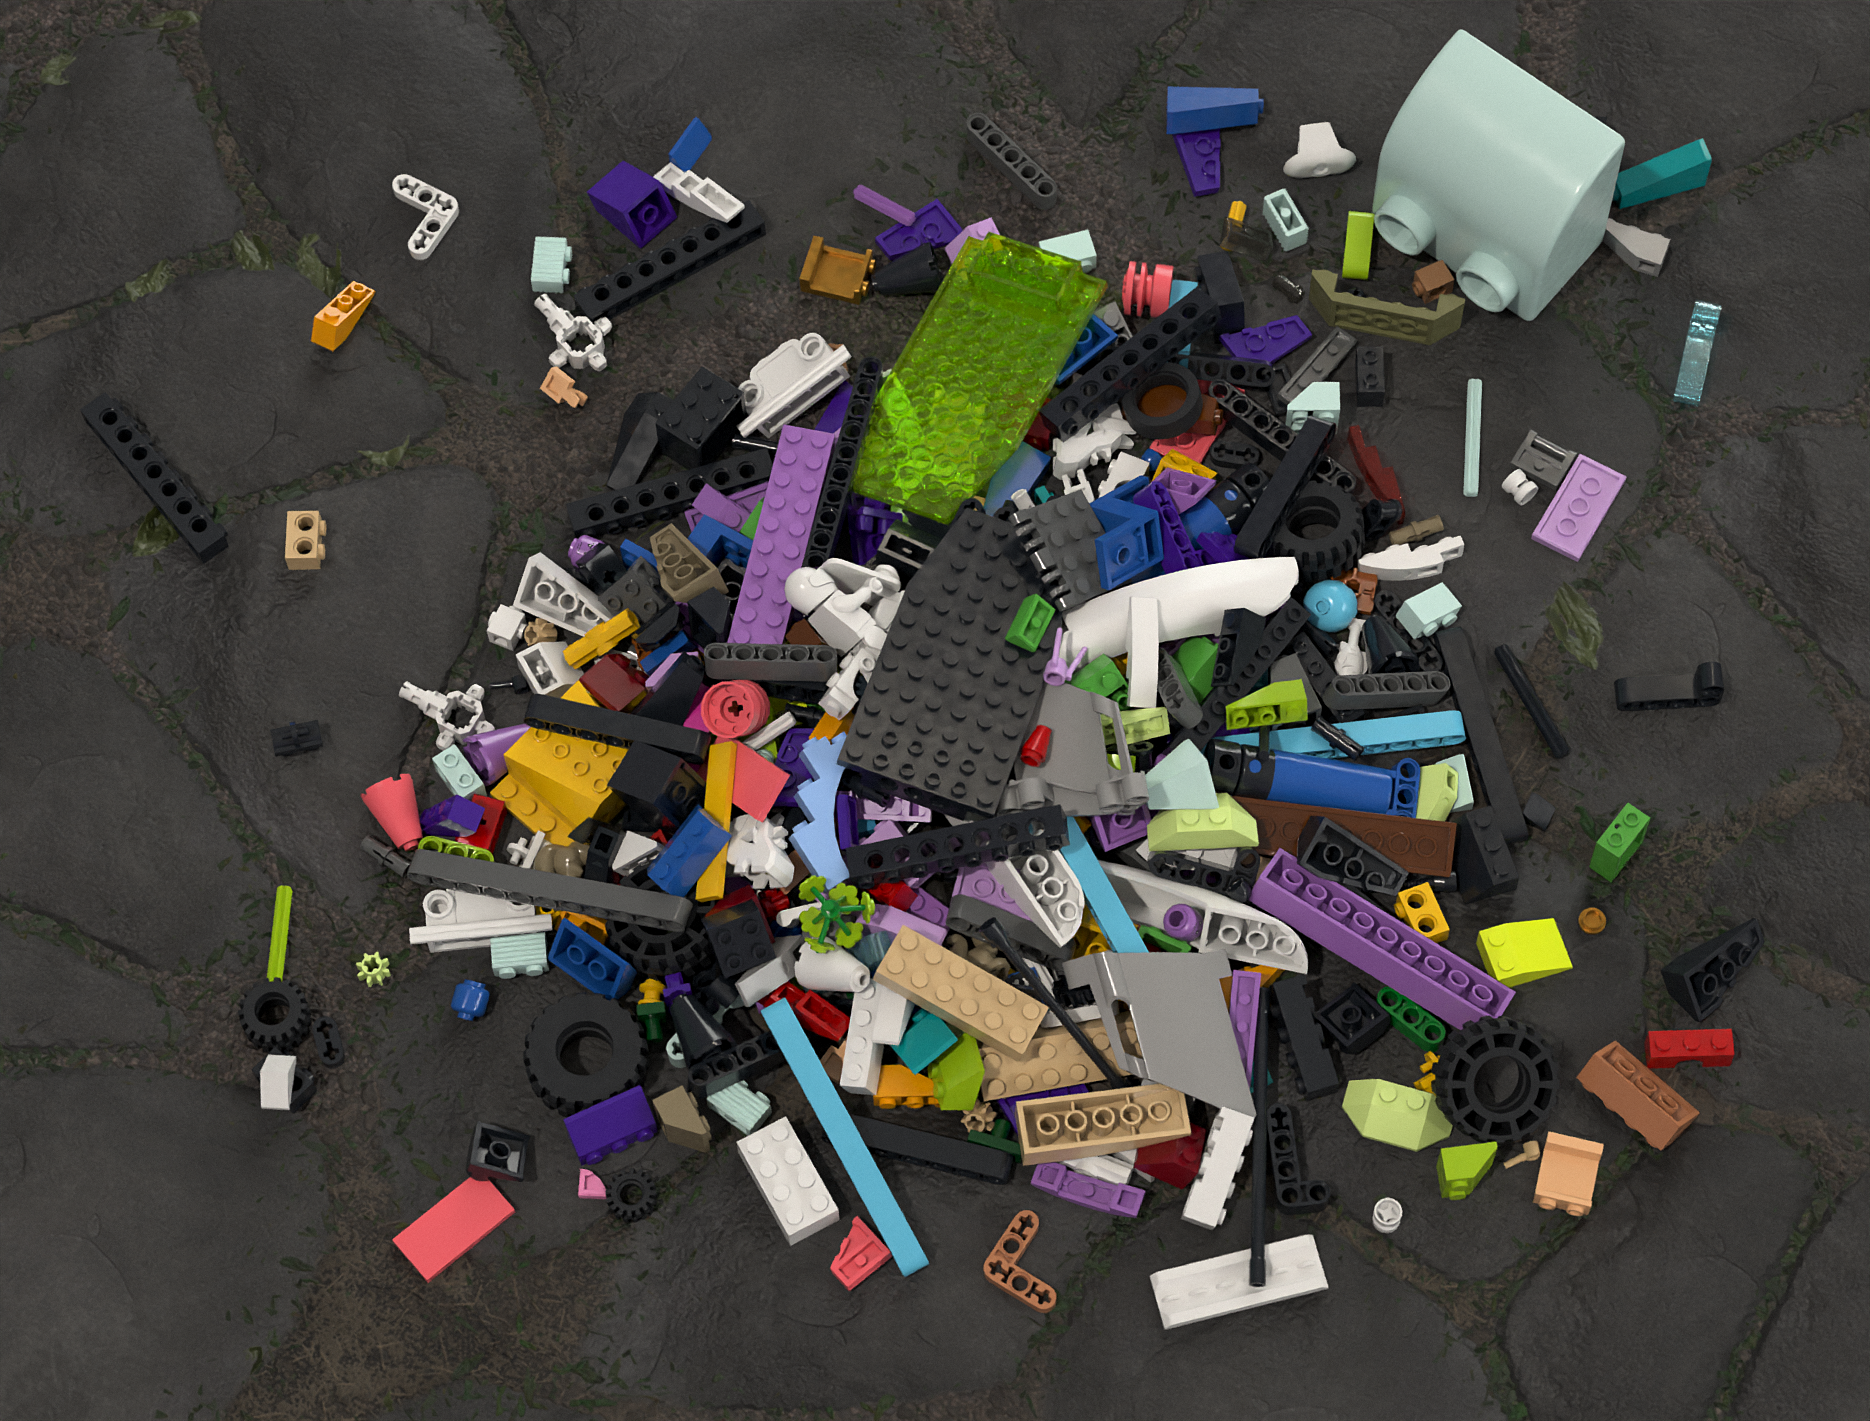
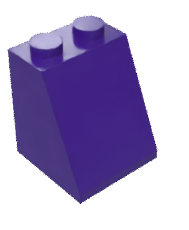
M625 161L618 164L587 191L595 210L640 249L677 218L660 181Z

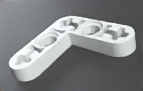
M402 174L397 176L392 183L395 196L428 213L408 242L411 256L417 260H424L432 254L459 214L458 203L454 197L410 175ZM408 184L409 189L403 188V190H400V186L404 187ZM424 193L433 196L428 202H421L419 197ZM451 205L452 210L446 209L445 212L443 211L442 206L447 208ZM432 223H437L441 226L436 232H429L427 227ZM424 242L425 248L416 250L415 246H421Z

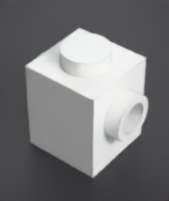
M501 604L497 612L494 611L488 621L487 634L489 641L514 651L519 639H524L525 629L528 626L523 611L515 606L507 607Z

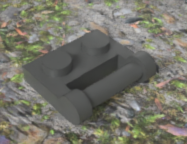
M1531 429L1510 462V468L1514 470L1520 469L1527 477L1556 491L1569 468L1575 462L1578 453L1573 450L1568 451L1538 436L1539 433ZM1535 445L1549 452L1550 454L1562 459L1563 462H1560L1532 448V446Z

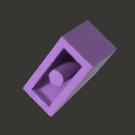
M707 483L692 503V506L702 514L713 518L738 533L750 516L749 511Z

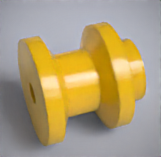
M647 979L645 983L639 986V991L644 993V999L638 1001V1005L661 1002L660 998L663 995V989H667V987L662 984V981Z

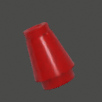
M1037 725L1020 749V760L1026 765L1039 767L1041 763L1045 762L1052 733L1048 727Z

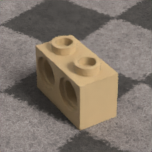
M287 511L285 560L289 570L320 569V562L325 559V545L321 544L322 536H326V521L321 519L319 511ZM312 526L310 530H302L304 527ZM304 550H311L308 554H301Z

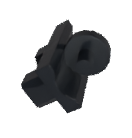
M318 720L296 724L294 721L290 722V726L270 730L276 757L288 756L296 752L311 751L323 747Z

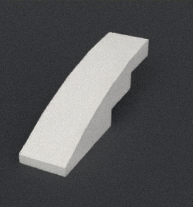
M671 162L653 176L660 181L664 191L703 214L726 223L744 209L745 205L708 177L702 180L690 170L684 173Z
M1130 596L1125 650L1128 651L1126 678L1129 679L1127 706L1156 708L1158 683L1157 598Z

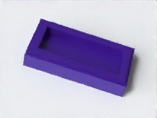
M842 794L836 795L840 850L846 851V848L859 845L856 799Z

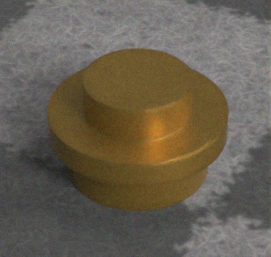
M1587 908L1581 912L1578 923L1582 931L1595 935L1602 932L1605 928L1606 917L1597 908Z

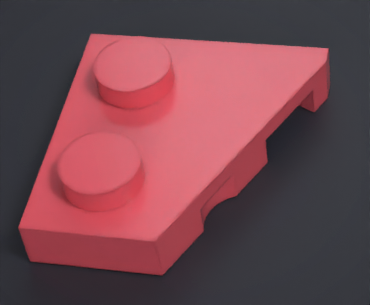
M858 1216L853 1219L852 1229L848 1237L844 1238L840 1246V1253L835 1257L830 1267L832 1274L848 1291L852 1290L892 1257L891 1251Z

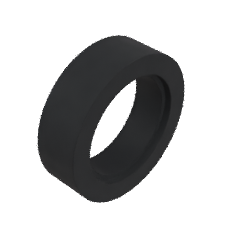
M1171 362L1163 364L1155 373L1150 374L1140 382L1136 388L1121 397L1123 409L1130 427L1143 437L1157 440L1173 438L1189 430L1199 419L1203 408L1202 395L1194 374L1186 367ZM1160 385H1175L1187 393L1186 400L1181 408L1167 416L1150 417L1138 409L1141 397L1148 390Z

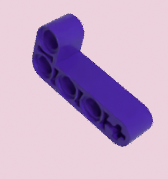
M1154 481L1134 495V504L1158 511L1164 559L1160 562L1165 574L1217 564V561L1205 549L1194 551L1171 497L1162 483Z

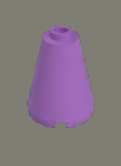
M521 724L469 735L463 739V742H467V746L463 747L465 758L476 774L481 775L483 778L481 781L485 786L495 783L508 772L503 754L530 726Z

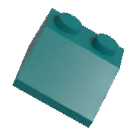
M923 1008L912 1016L913 1021L906 1026L900 1044L890 1045L914 1075L958 1040L941 1018Z

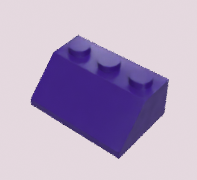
M640 1085L563 1119L568 1138L581 1166L596 1164L603 1159V1156L612 1152L620 1153L626 1150L629 1144L636 1141H647L654 1136V1133L658 1132L656 1122Z

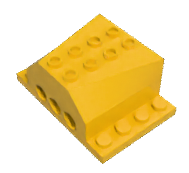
M579 680L561 697V699L608 709L589 693ZM530 727L503 754L508 775L490 792V795L494 799L505 801L508 812L533 834L536 835L538 830L545 833L543 839L550 843L569 846L571 842L580 841L588 844L593 839L598 826L605 827L627 805L607 784L628 749Z

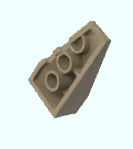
M672 523L649 537L657 562V570L661 578V586L674 601L687 603L712 587H715L721 594L729 592L718 568Z

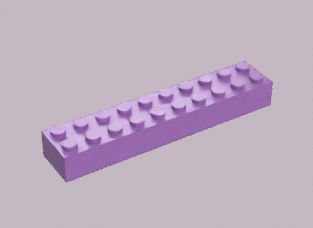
M783 424L727 643H787L785 635L790 631L795 608L786 599L784 591L785 582L793 571L802 566L835 451V434Z
M1279 848L1262 872L1251 891L1249 901L1459 1030L1463 1029L1462 1024L1470 1020L1475 1023L1483 1016H1491L1492 1018L1502 1016L1516 993L1337 882L1317 878L1299 866L1296 857Z

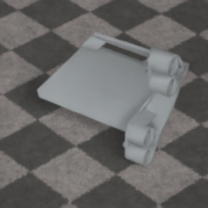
M1044 682L1013 764L1015 780H1010L1009 784H1006L996 810V815L1000 817L1061 804L1068 817L1135 814V810L1149 800L1145 772L1133 773L1118 703L1097 693L1085 691L1065 682L1060 686H1052ZM1100 713L1113 719L1121 770L1114 769L1108 764ZM1044 725L1052 731L1045 762L1041 763L1039 767L1028 766L1020 760V749L1036 729V726Z

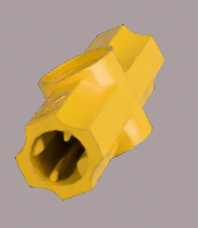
M627 608L607 622L603 621L586 632L584 637L563 650L564 658L569 666L576 670L597 655L601 656L615 647L618 641L626 638L640 627L637 616Z

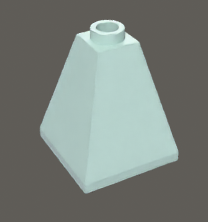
M1190 739L1184 740L1145 775L1149 800L1145 804L1149 810L1219 808L1208 761Z

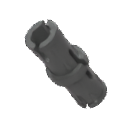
M372 835L364 838L360 845L362 851L364 850L377 859L378 864L382 867H389L402 878L407 876L411 862L395 853L396 850L393 847L385 846L373 838Z

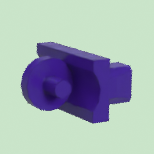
M874 492L870 498L866 497L864 499V505L868 507L862 506L860 509H849V517H855V531L873 532V521H876V534L885 536L888 528L896 519L903 521V513L883 510L888 509L890 503L885 501L884 494L880 492Z
M681 972L665 976L667 989H663L667 1011L670 1014V1007L673 1004L674 998L681 994L692 995L690 984L683 983Z

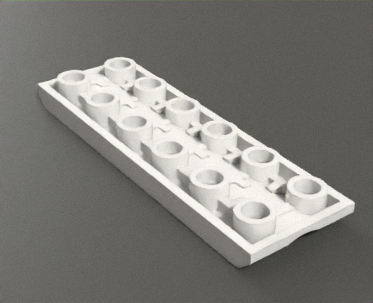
M1303 1235L1265 1245L1266 1286L1264 1287L1249 1286L1251 1249L1159 1271L1150 1275L1164 1329L1328 1289L1313 1235Z

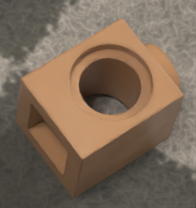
M1440 260L1415 271L1412 288L1416 296H1421L1424 303L1427 304L1438 299L1440 294L1447 295L1452 293L1454 278L1444 261Z

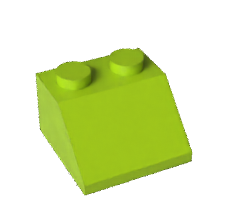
M968 1033L959 1036L953 1045L928 1064V1077L933 1080L934 1098L938 1099L941 1110H973L985 1069L976 1038Z
M1497 1142L1442 1148L1436 1165L1441 1197H1449L1450 1200H1460L1465 1198L1466 1195H1470L1492 1166L1497 1150Z

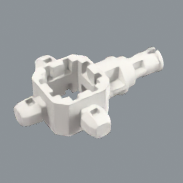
M547 294L541 295L544 299L543 301L538 297L534 305L547 317V322L550 324L549 328L557 335L558 350L556 349L549 357L551 365L560 368L567 364L568 361L575 369H584L590 365L597 371L603 370L607 366L606 358L603 356L605 347L603 336L611 330V322L606 317L598 319L594 324L587 317L577 316L574 318L569 311L558 308ZM576 333L580 335L584 333L586 336H590L595 345L590 344L583 353L581 350L578 352L572 351L566 341L570 342L576 338Z
M408 681L403 684L406 689L403 687L400 689L399 696L417 704L418 708L423 710L425 715L437 721L440 734L436 740V745L443 751L454 745L455 741L462 745L467 744V742H463V739L469 735L495 730L494 726L485 720L481 705L485 691L484 688L477 684L472 685L466 694L454 691L448 693L447 696L438 691H424ZM464 706L466 710L476 713L470 720V725L465 726L464 729L461 727L456 729L454 725L448 722L447 724L445 723V720H448L452 714V709L456 710L457 707L462 708Z

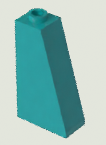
M1703 138L1618 173L1612 201H1616L1618 208L1622 209L1705 186L1712 158Z

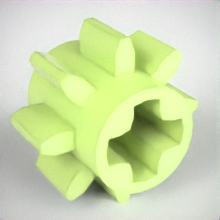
M379 952L369 956L365 953L362 963H356L357 968L361 971L357 976L360 981L366 979L368 987L378 983L382 986L385 976H391L390 971L386 968L389 966V961L387 958L381 960Z

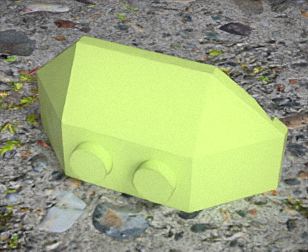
M1216 793L1219 808L1160 809L1147 825L1149 851L1258 846L1256 820L1228 793Z
M1381 1079L1351 1080L1348 1083L1342 1109L1347 1113L1362 1137L1417 1152L1449 1138L1453 1126L1445 1119L1443 1112L1438 1109L1435 1102L1437 1097L1431 1093Z

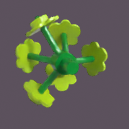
M813 875L801 883L799 886V898L802 900L806 899L809 902L817 898L822 904L819 911L816 907L812 906L808 911H802L799 914V920L803 923L801 925L802 931L809 932L813 938L819 937V939L805 937L804 941L811 945L810 949L816 953H826L827 950H835L834 945L824 942L830 921H836L840 926L835 932L836 944L838 946L851 948L863 937L861 932L864 928L862 923L857 922L853 924L852 922H847L845 924L840 917L842 913L850 914L852 911H862L863 920L866 923H870V915H874L876 906L874 900L870 899L869 893L862 892L861 905H858L859 899L856 897L858 891L853 885L846 886L845 883H839L836 888L829 891L828 896L830 900H826L821 894L825 889L826 878L824 876L817 877Z

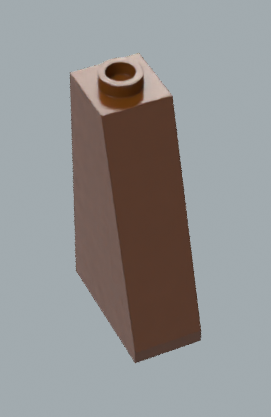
M1160 385L1148 390L1141 397L1138 409L1150 417L1167 416L1181 408L1186 400L1187 393L1175 385ZM1201 394L1203 399L1201 415L1197 422L1184 433L1216 435L1217 426L1221 425L1223 421V410L1219 409L1216 398ZM1122 405V410H1121L1122 418L1127 421V418H1126V415H1125V412H1124V409H1123V405Z

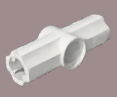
M1108 1154L1057 1161L1074 1169L1076 1173L1100 1179L1117 1186L1118 1183L1128 1185L1134 1169V1165L1111 1157Z

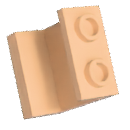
M1548 1132L1533 1203H1537L1541 1208L1554 1210L1555 1208L1563 1209L1573 1216L1588 1215L1592 1205L1591 1200L1604 1144Z

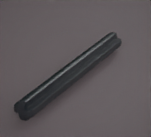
M1508 645L1498 646L1494 651L1496 658L1557 759L1565 757L1569 752L1568 746Z

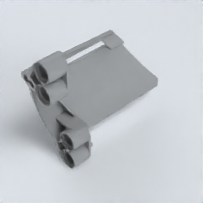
M1225 949L1208 953H1113L1112 950L1062 963L1069 990L1090 984L1120 1069L1145 1080L1154 1081L1217 1108L1221 1109L1223 1106L1255 1118V1107L1219 981L1220 978L1233 976ZM1115 1000H1122L1129 1006L1143 1059L1123 1051L1111 1007L1112 1002Z

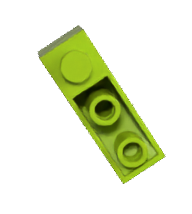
M1302 679L1272 683L1226 706L1227 730L1308 720L1307 697Z

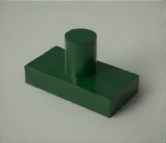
M664 1001L636 1005L638 1020L646 1031L647 1042L656 1043L663 1041L662 1026H667Z
M996 1119L991 1135L970 1129L967 1139L968 1143L1005 1151L1013 1155V1162L1021 1164L1020 1144L1007 1140L1011 1123L1002 1119Z

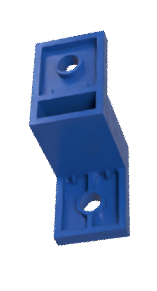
M1140 475L1089 503L1105 531L1104 535L1095 539L1100 583L1103 589L1110 590L1164 559L1158 511L1136 505L1133 501L1134 495L1149 485V478Z
M704 514L687 539L716 567L725 558L731 560L737 566L747 568L753 540ZM627 539L624 540L620 550L623 565L627 571L633 562L642 556L658 572L657 562L653 553Z

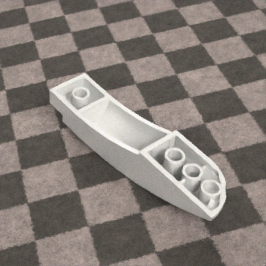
M1295 557L1258 558L1200 566L1141 581L1063 611L1062 635L1058 657L1064 659L1069 668L1081 649L1087 647V652L1073 672L1075 674L1103 653L1108 658L1127 653L1125 645L1130 596L1157 598L1158 643L1206 634H1215L1217 637L1221 633L1225 610L1246 608L1261 616H1266L1281 607L1291 597L1290 592L1294 585H1297L1299 579V569Z
M968 811L964 821L945 815L952 826L988 819ZM1044 830L1036 831L1034 836L1040 835ZM1017 835L1010 836L1007 841L1014 840ZM990 840L982 842L980 847L989 844ZM1044 850L1036 852L1031 856L1019 855L1009 857L1003 862H985L990 873L1000 885L1003 884L1005 892L1011 899L1014 898L1015 903L1059 948L1071 940L1082 922L1083 909L1085 907L1084 895L1076 875L1059 850Z
M1098 860L1132 923L1156 927L1165 935L1173 938L1164 929V915L1173 905L1187 904L1197 910L1203 918V929L1200 936L1193 941L1187 942L1188 945L1199 949V953L1225 949L1229 959L1307 974L1308 957L1305 947L1298 935L1283 922L1213 891L1163 879L1146 870Z

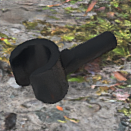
M516 675L511 680L490 683L491 689L513 687L514 693L518 695L529 691L527 681L521 675Z

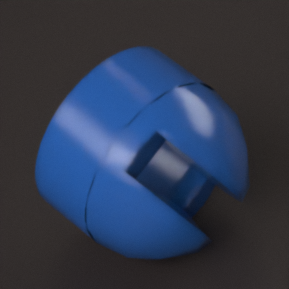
M1147 449L1141 459L1150 463L1149 471H1155L1162 456L1152 449Z

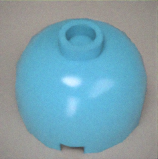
M1324 580L1314 584L1307 591L1303 599V608L1311 614L1307 620L1313 626L1325 632H1338L1346 629L1357 614L1358 602L1355 593L1339 580Z

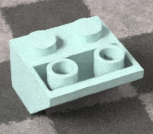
M1339 382L1311 383L1287 405L1285 425L1298 434L1307 418L1311 415L1336 423L1335 434H1337L1340 414Z

